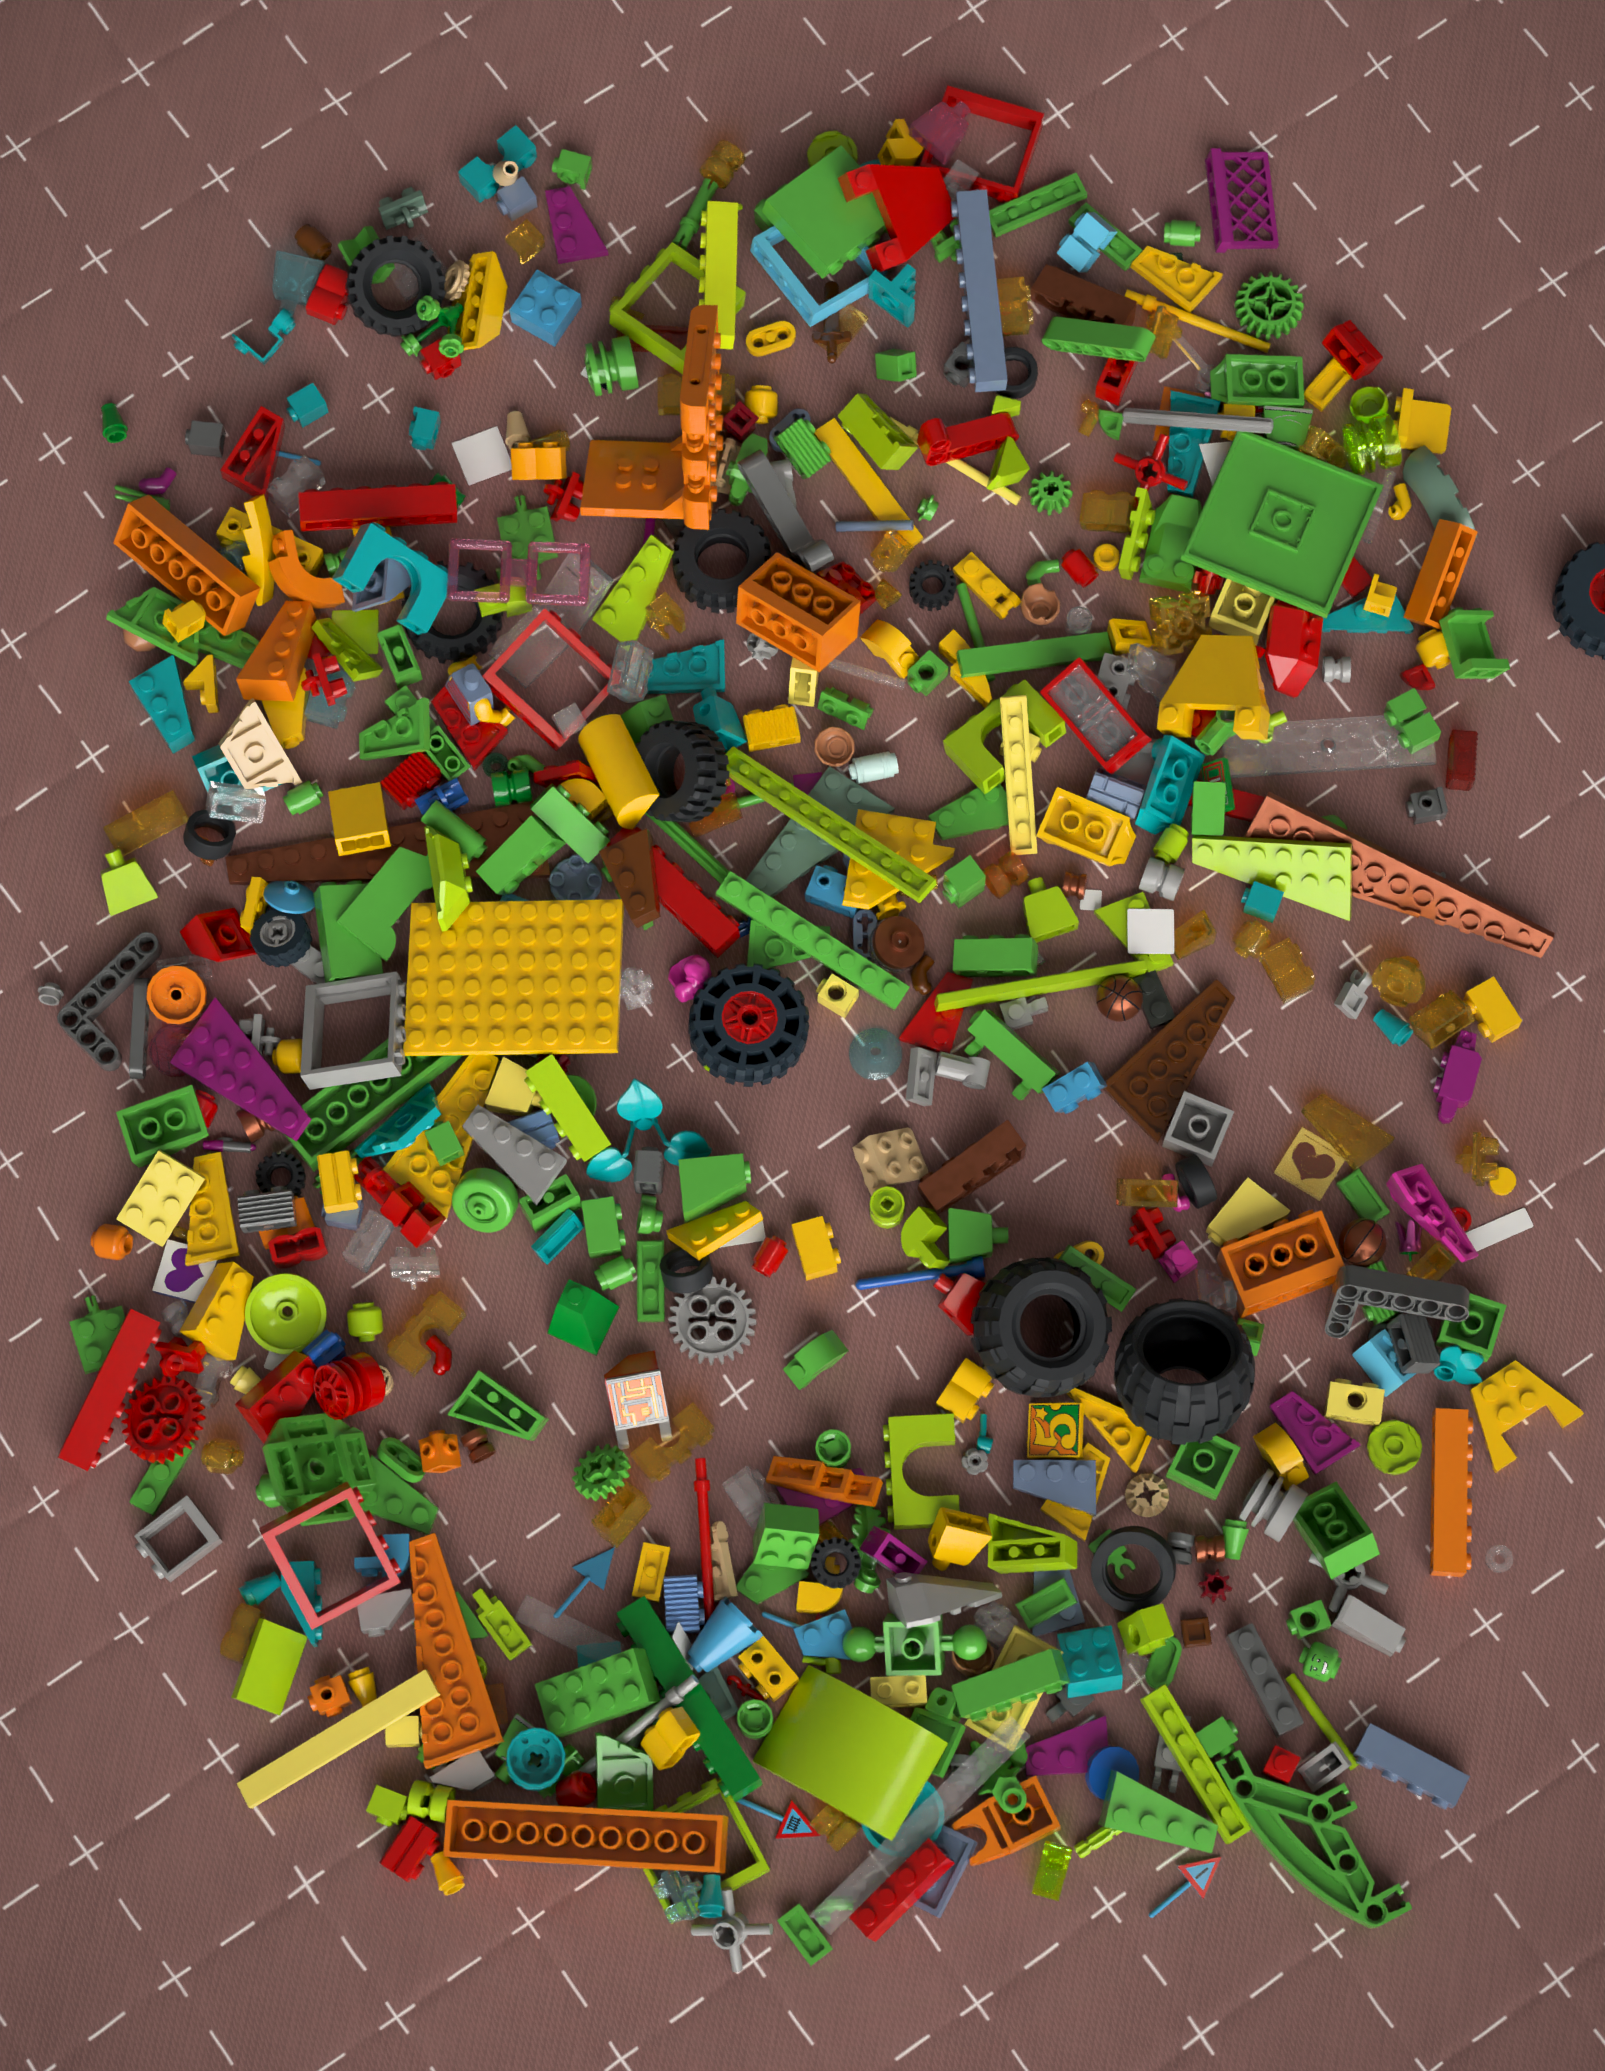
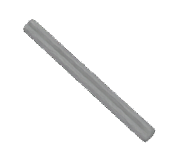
M1125 408L1122 416L1124 417L1123 422L1130 424L1270 434L1274 427L1273 419L1135 408Z

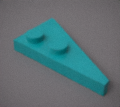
M1396 594L1389 617L1363 610L1366 597L1328 614L1327 619L1323 617L1322 632H1330V630H1347V633L1403 631L1405 634H1410L1414 631L1410 620L1403 618L1405 611Z

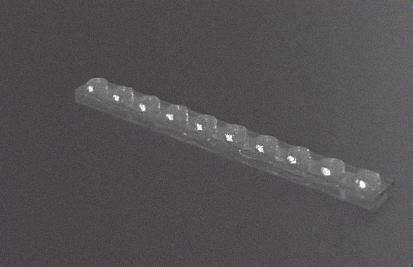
M1010 1716L902 1823L893 1841L886 1838L810 1915L831 1935L1030 1735Z

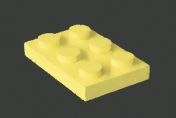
M159 1149L116 1219L163 1247L206 1177Z

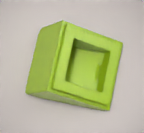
M998 395L995 398L991 415L1006 412L1011 417L1020 414L1021 401Z

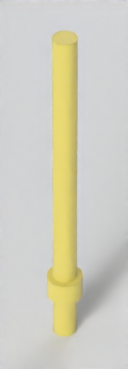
M890 417L918 445V430L910 425L907 427ZM961 459L946 462L987 487L989 477ZM1005 486L991 490L1014 505H1017L1021 499L1020 495Z

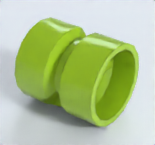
M881 1187L871 1196L870 1217L881 1228L889 1229L897 1226L904 1216V1197L894 1187Z
M415 1780L408 1798V1815L423 1819L429 1815L433 1821L446 1823L447 1800H455V1788L440 1784L434 1788L430 1782Z

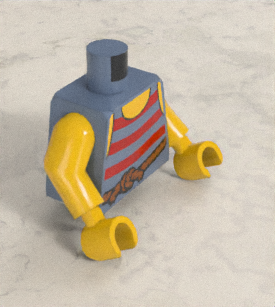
M473 655L466 661L452 663L448 667L449 679L445 687L470 726L482 721L500 723L507 727L516 717L510 713L511 710L507 706L501 711L493 710L492 691L479 672L483 667L476 662L475 659L477 657Z

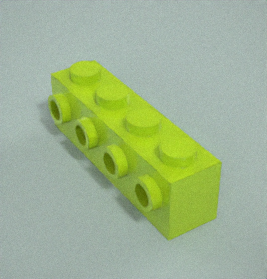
M553 1054L525 1071L528 1077L524 1081L532 1093L535 1091L539 1092L542 1097L539 1104L547 1116L552 1113L558 1121L553 1125L562 1138L567 1135L572 1145L568 1148L576 1160L582 1158L586 1162L612 1145Z

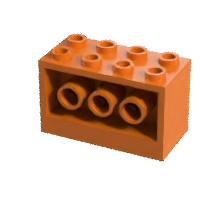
M776 552L738 586L736 624L820 673L857 638L861 601Z
M1313 1209L1305 1211L1298 1215L1299 1219L1289 1222L1288 1219H1284L1273 1224V1229L1265 1232L1263 1228L1257 1229L1248 1234L1249 1238L1241 1241L1238 1238H1234L1222 1244L1223 1247L1220 1248L1216 1260L1240 1318L1250 1316L1334 1284L1338 1270L1345 1265L1322 1210L1315 1213ZM1300 1248H1304L1308 1252H1303L1300 1250ZM1275 1257L1281 1258L1283 1262L1277 1261ZM1249 1267H1254L1258 1271H1252Z

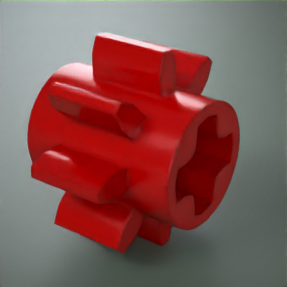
M1197 567L1192 582L1198 583V591L1205 594H1215L1216 589L1222 590L1225 578Z

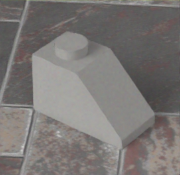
M411 1588L378 1594L359 1604L357 1608L362 1633L368 1634L369 1637H378L385 1635V1630H391L413 1599Z

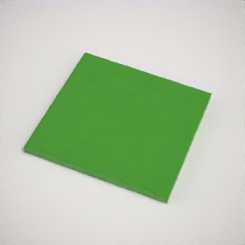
M1237 431L1183 551L1181 560L1327 619L1384 485L1252 432Z

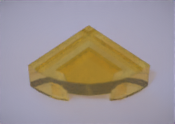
M881 579L875 589L876 600L884 610L898 602L902 596L885 579Z

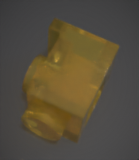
M897 531L886 532L884 538L870 554L874 559L872 564L881 572H894L909 556L914 547ZM887 550L890 554L889 558L884 554Z

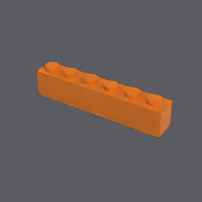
M1435 1408L1432 1412L1430 1575L1463 1577L1466 1574V1570L1471 1569V1553H1467V1542H1471L1472 1528L1467 1526V1515L1472 1513V1499H1467V1488L1472 1487V1472L1468 1471V1461H1472L1473 1446L1468 1444V1434H1472L1473 1418L1468 1417V1409Z

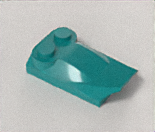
M1164 735L1163 738L1157 739L1152 746V757L1155 763L1135 825L1154 835L1164 831L1165 828H1169L1171 824L1180 826L1193 792V781H1197L1206 755L1172 735Z

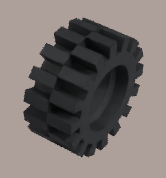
M928 560L926 565L924 562L920 563V567L916 566L913 569V574L911 573L910 597H913L915 604L919 603L921 609H924L925 606L928 607V611H932L934 607H936L937 611L941 610L942 605L947 607L949 601L953 600L956 591V578H954L953 570L950 571L947 564L942 566V561L938 560L937 564H933V560ZM929 577H935L942 582L943 587L940 592L929 594L923 589V582Z
M281 1151V1154L273 1152L270 1157L266 1155L264 1162H259V1169L256 1170L255 1175L261 1193L271 1192V1188L277 1187L271 1183V1174L278 1168H286L291 1173V1180L284 1187H287V1190L291 1189L294 1196L297 1195L299 1197L301 1194L300 1190L304 1189L306 1185L304 1182L306 1174L298 1158L296 1159L294 1155H287L286 1152Z
M834 1537L824 1540L815 1547L816 1549L811 1556V1567L814 1576L822 1585L833 1589L844 1588L852 1584L855 1578L858 1577L861 1570V1558L851 1542L843 1538ZM834 1552L843 1554L847 1560L845 1570L839 1574L830 1573L825 1567L826 1558Z

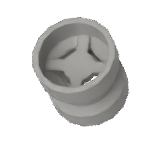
M1324 656L1322 663L1323 682H1332L1336 679L1342 683H1350L1351 658L1341 657L1334 660L1332 656Z

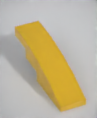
M264 494L255 496L244 503L251 525L243 530L250 552L242 556V560L248 577L261 587L256 598L257 607L273 599L274 578L268 564L275 559V553L272 548L273 533Z

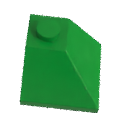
M569 1279L557 1303L547 1334L597 1356L620 1307L596 1291Z

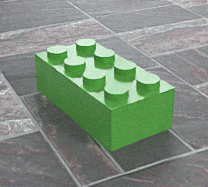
M632 1648L535 1684L548 1731L554 1733L556 1737H566L661 1701L646 1650L642 1648Z

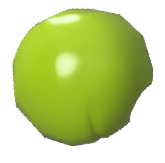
M1366 386L1358 389L1352 395L1349 408L1357 421L1371 425L1380 422L1386 416L1389 409V401L1387 395L1380 387Z

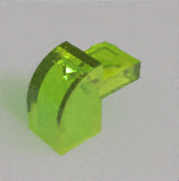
M1045 1840L1031 1894L1059 1901L1073 1847Z

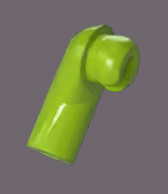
M1282 710L1270 715L1267 740H1258L1260 743L1271 742L1274 727L1287 722Z

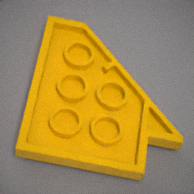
M860 809L857 811L855 827L925 873L930 872L954 856L955 848L933 845L936 826L934 821ZM850 858L843 906L869 910L899 891V889Z

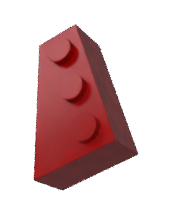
M260 406L220 469L224 480L255 497L264 494L266 504L285 431L283 418Z

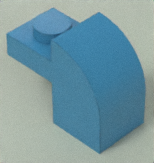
M410 1534L383 1535L389 1549L385 1550V1553L389 1560L395 1558L401 1570V1573L397 1574L398 1578H400L410 1565L409 1542L412 1541ZM378 1557L354 1558V1569L357 1573L361 1572V1576L374 1577L378 1576V1572H382V1578L387 1575Z

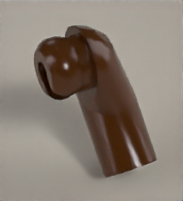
M927 955L921 958L911 972L912 986L921 995L928 994L932 989L931 983L928 982L927 972L935 962Z

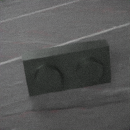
M1156 970L1133 978L1141 988L1143 994L1141 1008L1150 1029L1171 1022L1176 1016Z

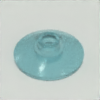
M871 1028L862 1031L853 1039L849 1049V1060L855 1072L861 1077L868 1080H883L893 1075L899 1068L902 1061V1048L898 1039L889 1031ZM873 1048H879L881 1053L874 1056L870 1051Z

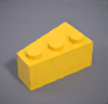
M235 1262L217 1263L182 1325L180 1332L192 1341L202 1342L206 1351L217 1360H236L245 1320V1306L251 1292L254 1277Z

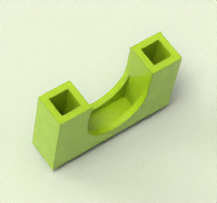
M1025 679L1019 684L1012 685L1001 696L1026 695L1029 731L1040 738V743L1045 748L1066 734L1065 721ZM1000 698L992 700L986 709L978 715L971 716L966 721V724L958 730L951 731L943 740L945 753L984 794L1005 780L1003 766L983 745L989 732L1001 725Z
M954 1414L888 1417V1425H883L884 1441H889L890 1451L884 1452L885 1468H891V1479H886L887 1495H892L893 1506H887L888 1523L894 1522V1530L932 1528L941 1507L960 1511L959 1495H920L906 1484L903 1478L902 1467L906 1458L919 1448L955 1445Z

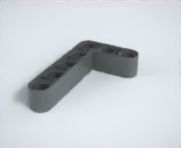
M759 449L739 461L737 465L789 558L811 572L834 560L832 551L823 539L813 540L765 454Z
M143 932L132 940L59 1011L57 1016L58 1023L63 1031L105 1071L111 1072L118 1069L122 1063V1056L117 1047L92 1022L134 982L135 978H139L160 957L162 952L161 945L156 936L150 932ZM148 942L154 943L152 950L142 951L144 944ZM127 961H134L135 966L132 969H123V965ZM107 980H116V984L112 988L107 989L103 987ZM92 997L97 999L94 1006H84L87 999ZM70 1016L78 1017L74 1025H65L67 1018ZM88 1034H95L96 1039L94 1042L89 1044L83 1042ZM105 1053H115L112 1060L108 1062L102 1061Z
M1346 1265L1338 1270L1326 1305L1325 1332L1333 1338L1346 1336L1349 1333L1358 1304L1454 1322L1464 1321L1469 1316V1291L1461 1285Z

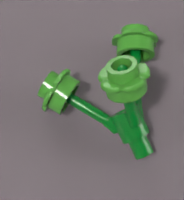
M425 295L423 299L418 301L416 306L418 317L421 320L426 319V321H430L438 316V321L416 338L411 333L405 337L402 335L403 342L400 343L401 347L408 356L414 354L417 357V353L423 349L419 342L440 326H450L449 334L444 335L439 343V351L449 358L458 356L459 353L464 351V345L462 344V339L455 334L458 322L457 319H459L460 314L464 311V307L460 303L454 306L440 307L436 299Z

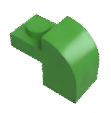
M830 1330L818 1336L794 1355L795 1358L783 1370L796 1387L801 1390L822 1371L833 1367L849 1350L835 1332Z

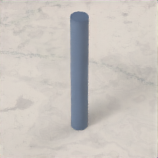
M913 520L836 521V532L914 529Z

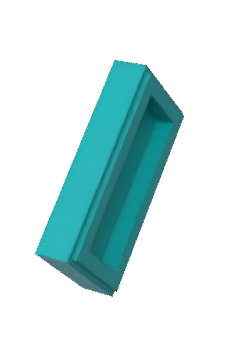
M568 1208L531 1248L541 1261L548 1265L584 1228V1225L574 1212Z

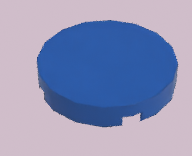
M1105 1746L1095 1751L1088 1760L1085 1781L1092 1794L1101 1800L1105 1798L1111 1770L1117 1771L1136 1782L1139 1781V1766L1136 1758L1126 1749L1118 1746Z

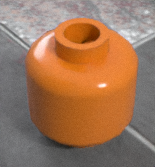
M102 1224L93 1232L91 1246L94 1248L95 1254L100 1258L121 1260L130 1254L133 1247V1237L124 1226Z

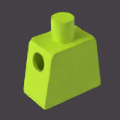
M120 848L105 853L110 867L100 872L110 916L158 898L155 888L136 858L124 861Z
M1042 877L1028 882L1031 895L1023 898L1022 905L1027 934L1030 938H1033L1038 943L1078 929V918L1059 886L1046 889Z

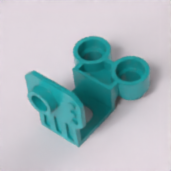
M284 308L269 326L268 332L278 341L264 358L259 356L235 334L231 335L235 341L233 346L244 355L247 352L265 366L284 343L280 335L284 333L287 336L296 326L295 319L292 317L293 314Z

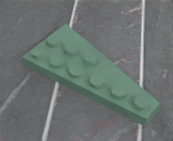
M830 766L808 794V796L854 826L858 809L892 814L895 810L894 807ZM790 819L745 881L770 897H774L787 888L791 882L800 876H804L811 868L818 863L824 862L840 850L793 819Z

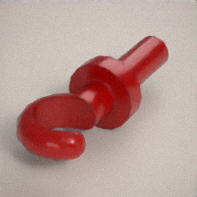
M729 1675L727 1677V1684L731 1685V1680L736 1682L737 1688L742 1691V1696L749 1695L756 1700L764 1701V1698L759 1693L751 1689V1684L747 1683L744 1685L736 1675Z

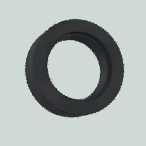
M1125 1526L1108 1534L1098 1546L1091 1564V1577L1099 1596L1115 1609L1131 1613L1160 1604L1168 1595L1176 1575V1560L1168 1542L1157 1532L1142 1526ZM1128 1544L1140 1545L1150 1550L1157 1558L1160 1566L1158 1583L1151 1590L1140 1594H1131L1120 1590L1111 1581L1107 1570L1108 1558L1114 1550Z

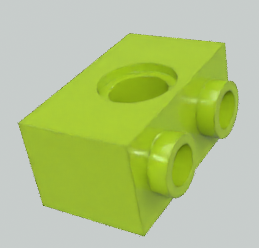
M1163 1603L1138 1610L1117 1623L1128 1655L1138 1652L1139 1656L1155 1651L1154 1649L1166 1645L1165 1640L1174 1635Z

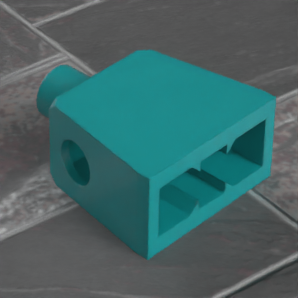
M715 688L704 689L701 692L702 701L693 707L695 722L708 726L711 731L718 735V741H721L726 749L725 753L733 746L737 748L746 743V735L732 703L718 697Z

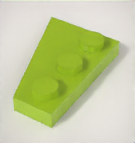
M1137 487L1135 494L1139 501L1137 511H1131L1129 519L1130 531L1132 533L1131 535L1127 534L1125 537L1118 567L1121 578L1132 580L1134 572L1139 570L1141 548H1146L1148 542L1147 529L1149 525H1153L1155 519V510L1152 508L1148 491Z
M330 618L318 619L311 627L331 654L336 656L337 661L353 682L376 678L384 670Z
M1144 892L1094 910L1097 918L1103 921L1110 929L1109 931L1112 935L1118 938L1127 950V910L1150 909ZM1130 954L1135 961L1145 960L1147 966L1146 973L1154 970L1158 972L1174 964L1170 954Z

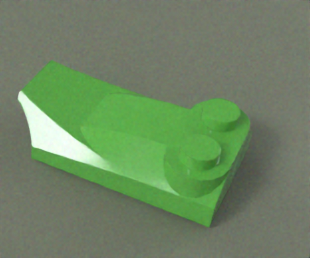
M1226 354L1221 363L1210 371L1211 399L1236 405H1270L1303 408L1302 357Z
M1172 494L1162 505L1156 508L1139 582L1190 593L1196 566L1182 561L1181 556L1202 511L1199 500Z

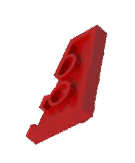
M445 686L431 701L433 708L474 771L508 734V729L500 723L480 721L470 726Z

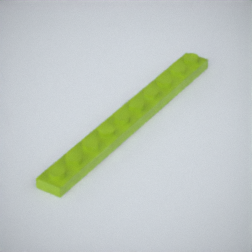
M734 746L725 754L729 760L727 771H729V777L918 903H921L937 885L935 878Z

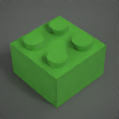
M1469 1293L1468 1318L1460 1322L1442 1319L1435 1340V1346L1445 1348L1457 1345L1462 1352L1474 1351L1484 1357L1483 1362H1487L1492 1355L1507 1305Z
M1217 1435L1212 1440L1200 1444L1198 1442H1189L1186 1445H1180L1166 1474V1478L1215 1501L1241 1447Z
M764 1503L753 1536L754 1564L808 1570L811 1556L819 1537L818 1509Z

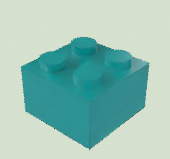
M1112 1625L1057 1634L1056 1648L1063 1651L1062 1657L1070 1683L1065 1684L1067 1698L1122 1689L1123 1672Z

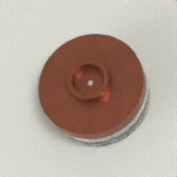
M901 916L885 919L872 930L868 938V951L871 959L877 966L891 973H900L909 969L922 957L925 948V941L920 928L910 919Z

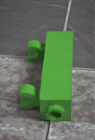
M979 1010L970 1019L969 1022L972 1025L967 1030L976 1038L964 1051L970 1057H977L986 1046L1022 1078L1023 1081L1011 1093L1018 1100H1023L1032 1088L1038 1094L1044 1093L1042 1089L1053 1083L1061 1074L991 1010H984L983 1012Z

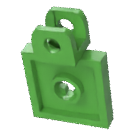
M937 1687L933 1690L925 1705L926 1710L915 1707L910 1720L948 1743L931 1773L943 1778L966 1727L959 1723L961 1716L954 1693Z

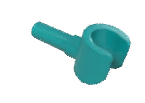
M980 1414V1431L976 1448L989 1454L994 1439L986 1437L987 1414Z

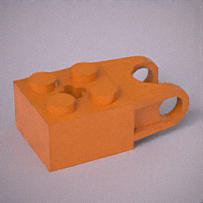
M1036 1775L1019 1783L1027 1797L1024 1810L1025 1812L1027 1810L1031 1812L1028 1815L1027 1821L1016 1818L1019 1812H1005L995 1797L992 1796L951 1825L955 1831L976 1827L984 1831L987 1836L984 1848L969 1859L970 1866L980 1865L1010 1855L1061 1830V1826ZM1015 1794L1008 1795L1007 1801L1009 1804L1014 1805L1017 1803L1018 1798Z

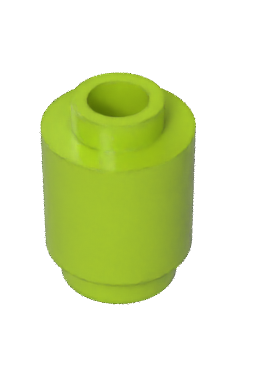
M1171 824L1169 828H1165L1153 848V852L1156 854L1155 858L1164 861L1166 865L1176 863L1188 843L1187 837L1189 833L1176 824Z

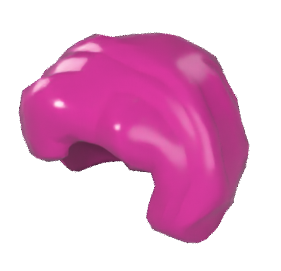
M695 954L682 959L670 967L668 980L675 988V996L680 1002L693 1000L698 989H705L704 981L712 976L710 964L704 957Z

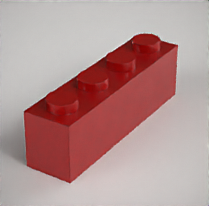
M928 1838L849 1916L850 1920L867 1938L876 1942L955 1862L936 1842Z

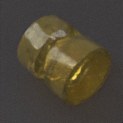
M719 140L711 151L712 157L706 158L699 168V172L704 179H711L710 184L715 181L718 184V188L725 189L734 178L733 172H737L746 161V157L734 144L725 140Z
M829 1804L809 1824L820 1836H827L826 1842L836 1853L862 1828L857 1821L846 1817L843 1812Z

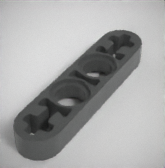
M135 978L129 1060L130 1079H145L150 1011L146 997L147 987L150 983L149 978Z

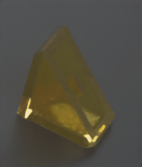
M1205 910L1200 911L1174 930V954L1177 960L1214 944L1217 932Z
M1438 1240L1406 1275L1439 1281L1454 1267L1458 1258Z

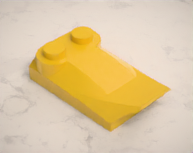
M1057 787L1036 837L1041 838L1048 844H1055L1110 867L1116 864H1125L1136 835L1132 830L1130 817Z

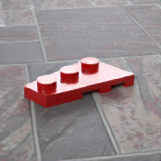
M947 972L903 1031L899 1041L935 1052L950 1054L965 1007L936 1012L934 1004L936 996L940 993L970 989L973 979Z

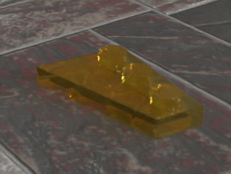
M1323 1093L1305 1105L1301 1111L1353 1170H1356L1385 1149L1395 1139L1392 1135Z

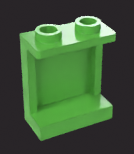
M1462 607L1450 610L1447 616L1439 620L1455 678L1494 679L1511 669L1508 659H1495L1485 624L1487 620L1494 617L1493 611L1482 610V608L1464 610Z

